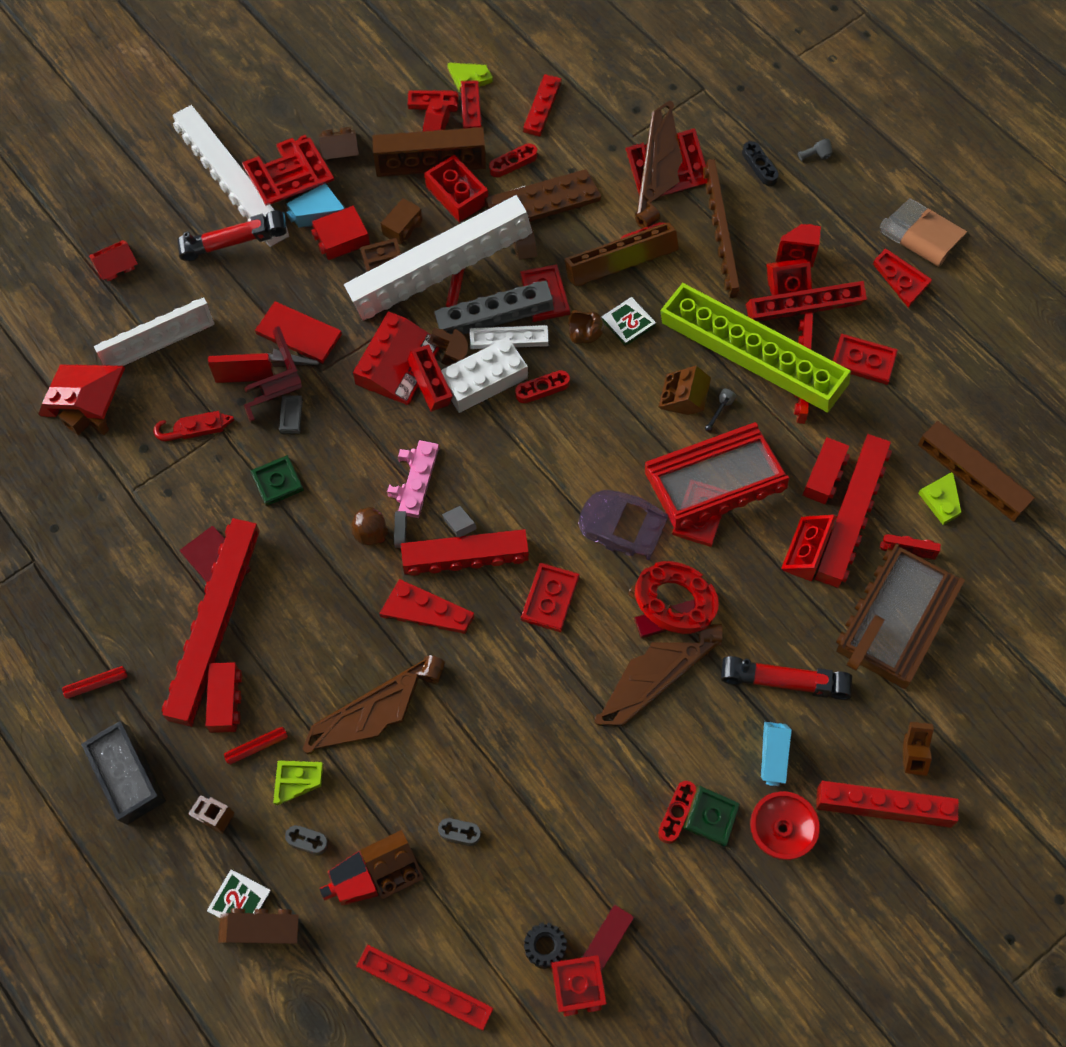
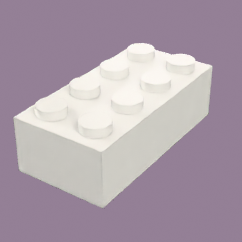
M508 337L441 370L453 395L451 401L459 413L528 379V366Z

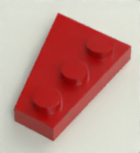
M886 248L873 262L874 267L908 308L931 284V278Z

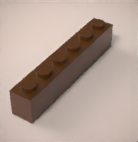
M667 222L565 258L568 279L574 286H582L589 281L601 279L606 275L618 273L623 269L635 267L646 261H652L662 255H669L679 250L677 232Z
M937 421L922 435L918 446L1013 522L1017 520L1035 499L1027 489L1018 485L1012 477L1003 473L997 465L989 462L978 450H974L963 438L950 431L948 426Z

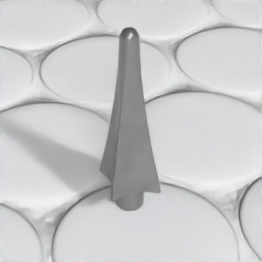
M273 349V354L268 353L272 367L286 366L279 350ZM291 354L295 365L319 364L317 360Z

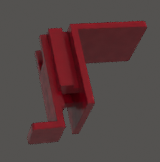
M279 326L275 327L273 335L287 371L245 387L246 393L260 388L262 396L255 398L254 401L244 404V409L250 422L255 421L250 409L251 407L299 390L302 387L296 366Z

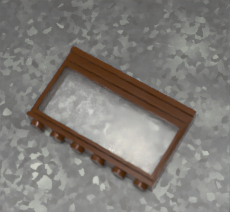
M896 543L893 550L888 548L883 560L886 561L884 566L879 565L873 575L877 577L875 582L870 581L864 591L867 593L865 600L860 598L855 607L858 610L856 616L851 615L845 625L848 627L846 634L841 632L836 641L839 644L836 652L850 659L875 614L884 618V623L860 665L906 690L965 579L952 575L899 547Z

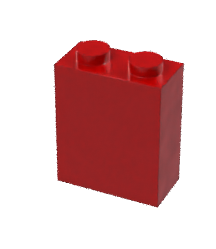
M354 206L312 221V236L315 241H319V250L322 255H326L328 260L370 245L368 232Z

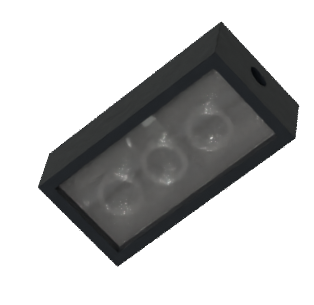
M119 721L81 744L117 821L128 825L166 802L130 726Z

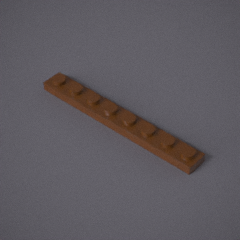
M715 159L707 160L706 167L703 168V177L708 182L706 183V192L710 194L711 198L709 199V208L713 210L714 214L712 215V224L716 226L717 230L715 231V240L719 242L720 246L718 247V256L722 258L723 262L721 263L722 275L725 274L726 278L724 280L725 291H728L729 298H735L738 295L739 283Z

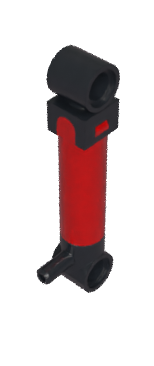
M274 210L268 212L265 217L262 213L251 216V221L198 236H192L190 232L186 231L177 240L179 258L183 261H193L198 258V255L255 239L262 242L272 239V236H283L287 233L285 214L282 211Z
M734 656L723 658L721 681L727 684L748 683L813 693L812 696L828 698L830 694V697L839 700L850 699L852 695L853 675L847 672H833V670L817 668L816 671L761 664Z

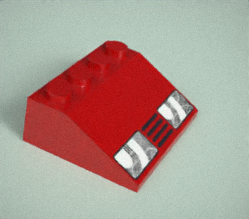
M388 311L353 371L355 385L409 405L419 385L407 359L411 350L429 344L428 341L431 334L407 318ZM429 344L434 356H436L440 348Z

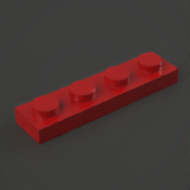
M544 74L524 124L523 133L541 136L561 85V78Z

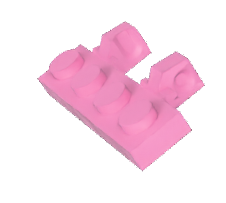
M419 440L417 449H411V451L400 449L398 460L399 462L406 461L409 464V467H411L406 485L392 487L389 484L387 492L388 497L396 498L397 502L400 503L398 511H406L407 516L419 518L438 454L439 444Z

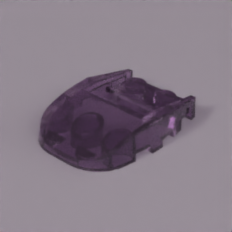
M602 490L593 494L586 501L579 517V528L586 538L595 543L598 541L605 545L608 550L622 551L630 556H634L637 553L645 555L646 560H650L668 520V514L640 497L613 490ZM627 502L642 507L647 512L634 543L613 535Z

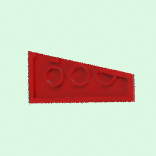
M401 579L398 580L379 613L382 618L390 617L398 621H410L423 626L431 625L438 627V629L464 634L474 618L473 612Z

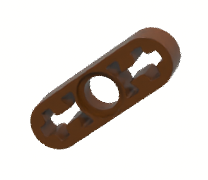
M875 614L846 666L855 671L857 670L884 623V618Z

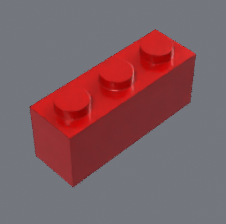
M430 345L411 350L407 361L430 411L449 406L453 395Z
M826 437L802 496L825 505L828 498H833L837 489L833 485L835 481H840L843 474L840 468L842 465L846 466L850 454L847 453L849 445Z
M235 662L209 663L206 728L210 733L236 732V725L240 724V712L237 711V704L241 703V691L238 690V684L242 682V670H239Z

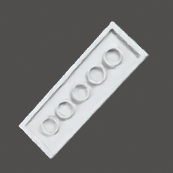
M203 297L181 308H176L163 316L156 317L150 322L138 325L132 330L120 333L114 338L102 341L94 346L103 365L124 366L215 324L208 304Z

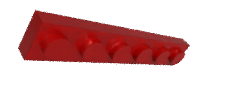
M805 312L803 320L800 319L798 331H802V333L798 337V343L811 350L813 313ZM795 395V398H798V403H795L794 415H797V423L805 424L808 416L809 402Z
M368 944L356 965L357 968L481 1031H484L494 1009Z

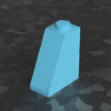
M323 184L288 202V212L286 213L291 222L294 221L298 227L313 226L312 221L343 210L344 207L329 187Z
M764 722L761 778L763 781H766L767 785L780 786V783H786L791 728L787 724Z

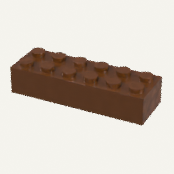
M483 127L372 135L377 177L425 173L453 155L469 170L486 169Z

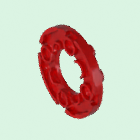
M673 561L656 562L654 566L646 567L641 572L635 585V598L641 611L659 628L676 633L690 634L707 628L717 614L719 601L713 585H709L702 578L703 574L688 565ZM666 583H675L685 587L695 599V608L688 613L683 612V614L672 612L670 608L668 610L665 608L664 603L657 598V588Z

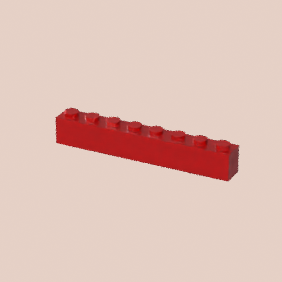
M867 434L815 580L839 588L841 582L846 583L850 572L846 568L848 564L852 565L856 555L852 551L854 546L858 547L862 538V535H859L860 529H865L868 518L865 517L866 512H871L874 501L871 500L872 495H877L880 484L877 483L878 478L882 479L886 467L883 466L884 461L888 462L892 450H889L890 441Z

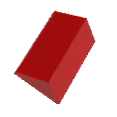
M836 516L801 517L781 569L787 573L812 581Z

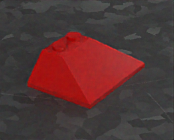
M695 128L677 133L683 160L677 170L680 182L661 196L708 183L707 179L703 177V168L706 167ZM644 143L625 148L639 195L647 144L644 145Z
M311 138L293 143V154L263 164L259 156L242 162L265 206L334 181L333 175Z
M60 365L38 414L45 417H56L59 409H79L87 418L104 419L125 367L112 365Z

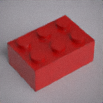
M455 155L424 173L426 188L458 222L486 206L484 202L485 198L488 197V189Z

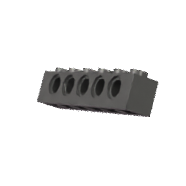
M542 281L524 287H516L506 292H498L495 295L480 297L473 301L461 302L455 306L443 307L434 312L439 329H443L452 335L454 329H457L462 334L470 333V328L493 327L554 310L547 281Z

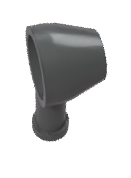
M823 139L812 148L798 152L799 159L802 161L814 154H817L823 160L831 157L833 150L830 139Z

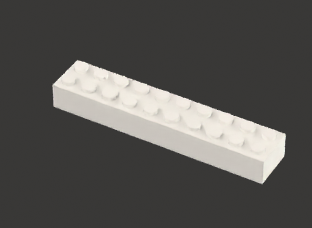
M517 195L345 283L344 286L362 320L372 318L375 314L391 308L394 304L407 300L410 296L424 291L427 287L441 282L446 277L457 274L462 269L476 264L479 260L493 255L498 250L507 248L512 243L526 238L532 233L527 212Z

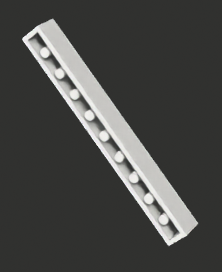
M192 105L173 114L175 120L173 125L176 131L183 134L182 137L185 143L192 146V151L196 157L200 156L203 166L210 169L213 179L219 181V185L224 193L228 192L233 205H238V210L243 217L246 216L248 221H251V216L263 213L266 217L268 212L274 211L271 205L265 206L250 178ZM288 230L285 235L280 237L272 236V239L265 242L269 247L289 237Z

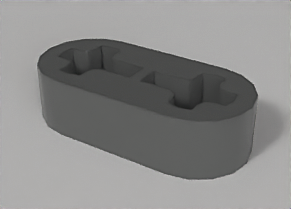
M395 511L394 546L395 548H401V543H406L407 513L406 511Z
M446 818L438 826L440 837L446 841L473 846L481 838L479 827L473 823ZM448 824H451L452 829L457 830L458 833L451 831L449 835H446L443 827L447 828ZM470 829H473L476 837L472 836L471 840L467 839L466 834L461 833V831L468 833Z
M296 825L291 826L286 831V841L295 849L320 855L328 848V841L320 832ZM297 832H299V835L305 839L304 841L296 839V841L293 842L291 835H295ZM320 838L323 845L314 849V845L309 840L317 841Z

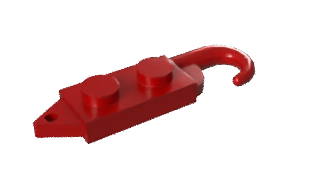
M214 411L179 418L180 420L174 424V432L165 434L159 431L160 427L166 423L165 420H162L154 426L153 432L154 436L161 441L180 438L188 439L222 432L223 428L234 421V417Z

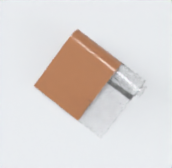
M911 198L888 219L885 218L880 225L882 234L938 267L945 261L950 250L967 233L966 230Z

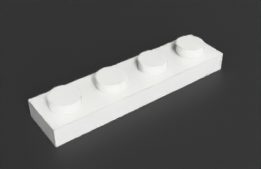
M543 325L470 328L471 349H485L507 337L514 347L548 346V327Z

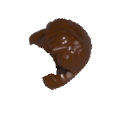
M573 310L571 316H569V335L573 343H592L601 337L604 322L598 313Z
M374 507L360 509L354 515L351 523L352 535L362 545H377L385 541L389 531L381 512L375 510Z

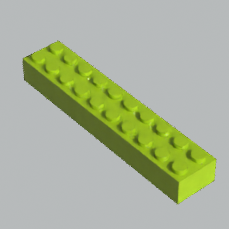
M684 283L680 285L660 310L662 324L827 413L850 384L851 370Z

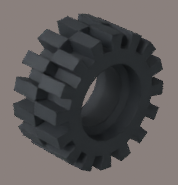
M540 923L538 926H533L528 931L524 941L526 957L538 968L539 966L543 967V969H547V967L552 968L551 963L559 962L565 956L566 938L564 933L556 925L552 926V923ZM541 937H549L553 940L555 947L550 954L544 955L538 952L536 943Z

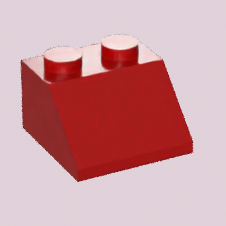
M801 224L782 236L775 263L804 258L813 267L820 243L821 226Z
M124 240L89 255L101 279H106L107 281L116 278L117 273L121 271L127 273L134 270V266L138 264L128 243Z
M802 258L767 264L768 285L772 296L812 289L810 262Z

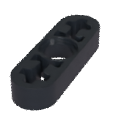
M754 141L746 142L743 146V157L764 185H775L778 180V170L758 143ZM763 161L765 165L758 166L755 162Z

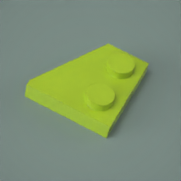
M447 63L448 70L460 93L461 81H479V87L493 83V77L486 65Z
M952 472L919 491L918 494L942 525L960 516L961 508Z
M278 761L274 805H280L321 787L323 763Z

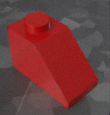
M431 99L425 114L422 132L445 130L450 119L448 102Z

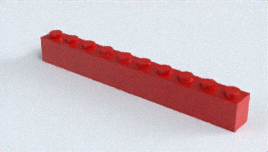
M232 518L231 524H228L226 527V538L224 543H221L219 546V557L212 566L211 580L205 585L206 594L203 601L199 602L197 619L191 624L192 633L189 640H186L184 644V655L182 660L178 661L176 678L171 681L168 700H165L162 705V715L167 721L190 727L193 726L208 683L209 663H215L260 533L256 523Z

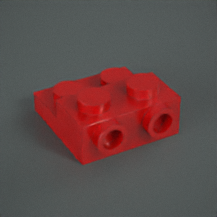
M598 955L551 963L558 1012H563L564 1016L578 1014L577 1009L587 1008V1012L602 1010L601 1005H606Z

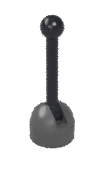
M729 389L721 391L719 395L721 405L710 423L705 426L707 432L713 430L712 426L723 407L729 406L735 401L737 396L733 391Z

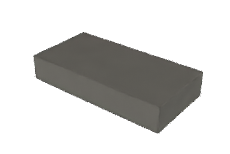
M282 396L280 434H300L302 396Z
M461 506L442 514L444 521L457 537L477 529L473 520Z

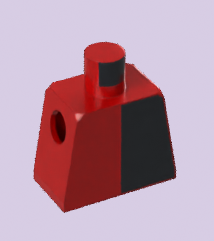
M360 851L330 869L328 874L332 883L319 888L324 901L338 896L341 905L378 896Z

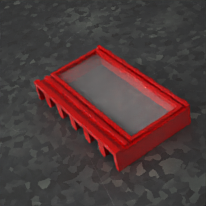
M756 422L645 462V474L675 530L688 528L696 522L706 521L712 516L725 514L737 507H744L755 500H763L774 493L779 494L787 489L789 476L784 472Z

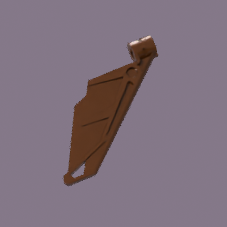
M672 101L666 102L652 112L638 208L634 214L638 226L642 229L651 226L660 219L658 209L651 203L680 182L677 170L683 160L672 112L674 107ZM666 107L669 110L663 119L661 110Z
M711 624L704 630L699 631V643L652 642L644 655L630 660L602 713L596 715L595 724L623 726L716 646L722 645V624ZM618 712L613 721H604L602 718Z
M425 656L421 662L316 722L310 728L303 751L306 754H312L318 748L378 737L388 725L402 723L418 680L422 679L429 683L437 684L446 662L436 656ZM322 734L312 746L309 745L312 736Z

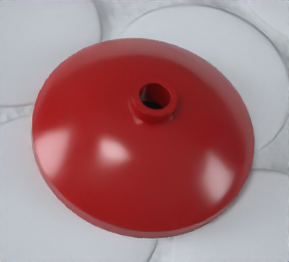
M774 792L762 798L755 806L750 821L751 833L759 848L769 856L780 860H794L804 856L813 848L819 836V819L814 808L806 799L792 792ZM779 826H784L786 828V832H780Z

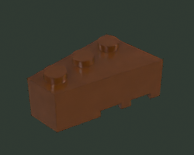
M231 908V913L220 914L218 943L297 944L299 914H292V910L278 909V914H269V909H255L254 913H245V908Z

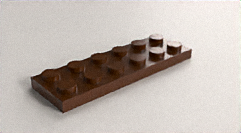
M587 169L486 197L484 203L487 209H490L517 195L527 212L530 222L601 201V194Z

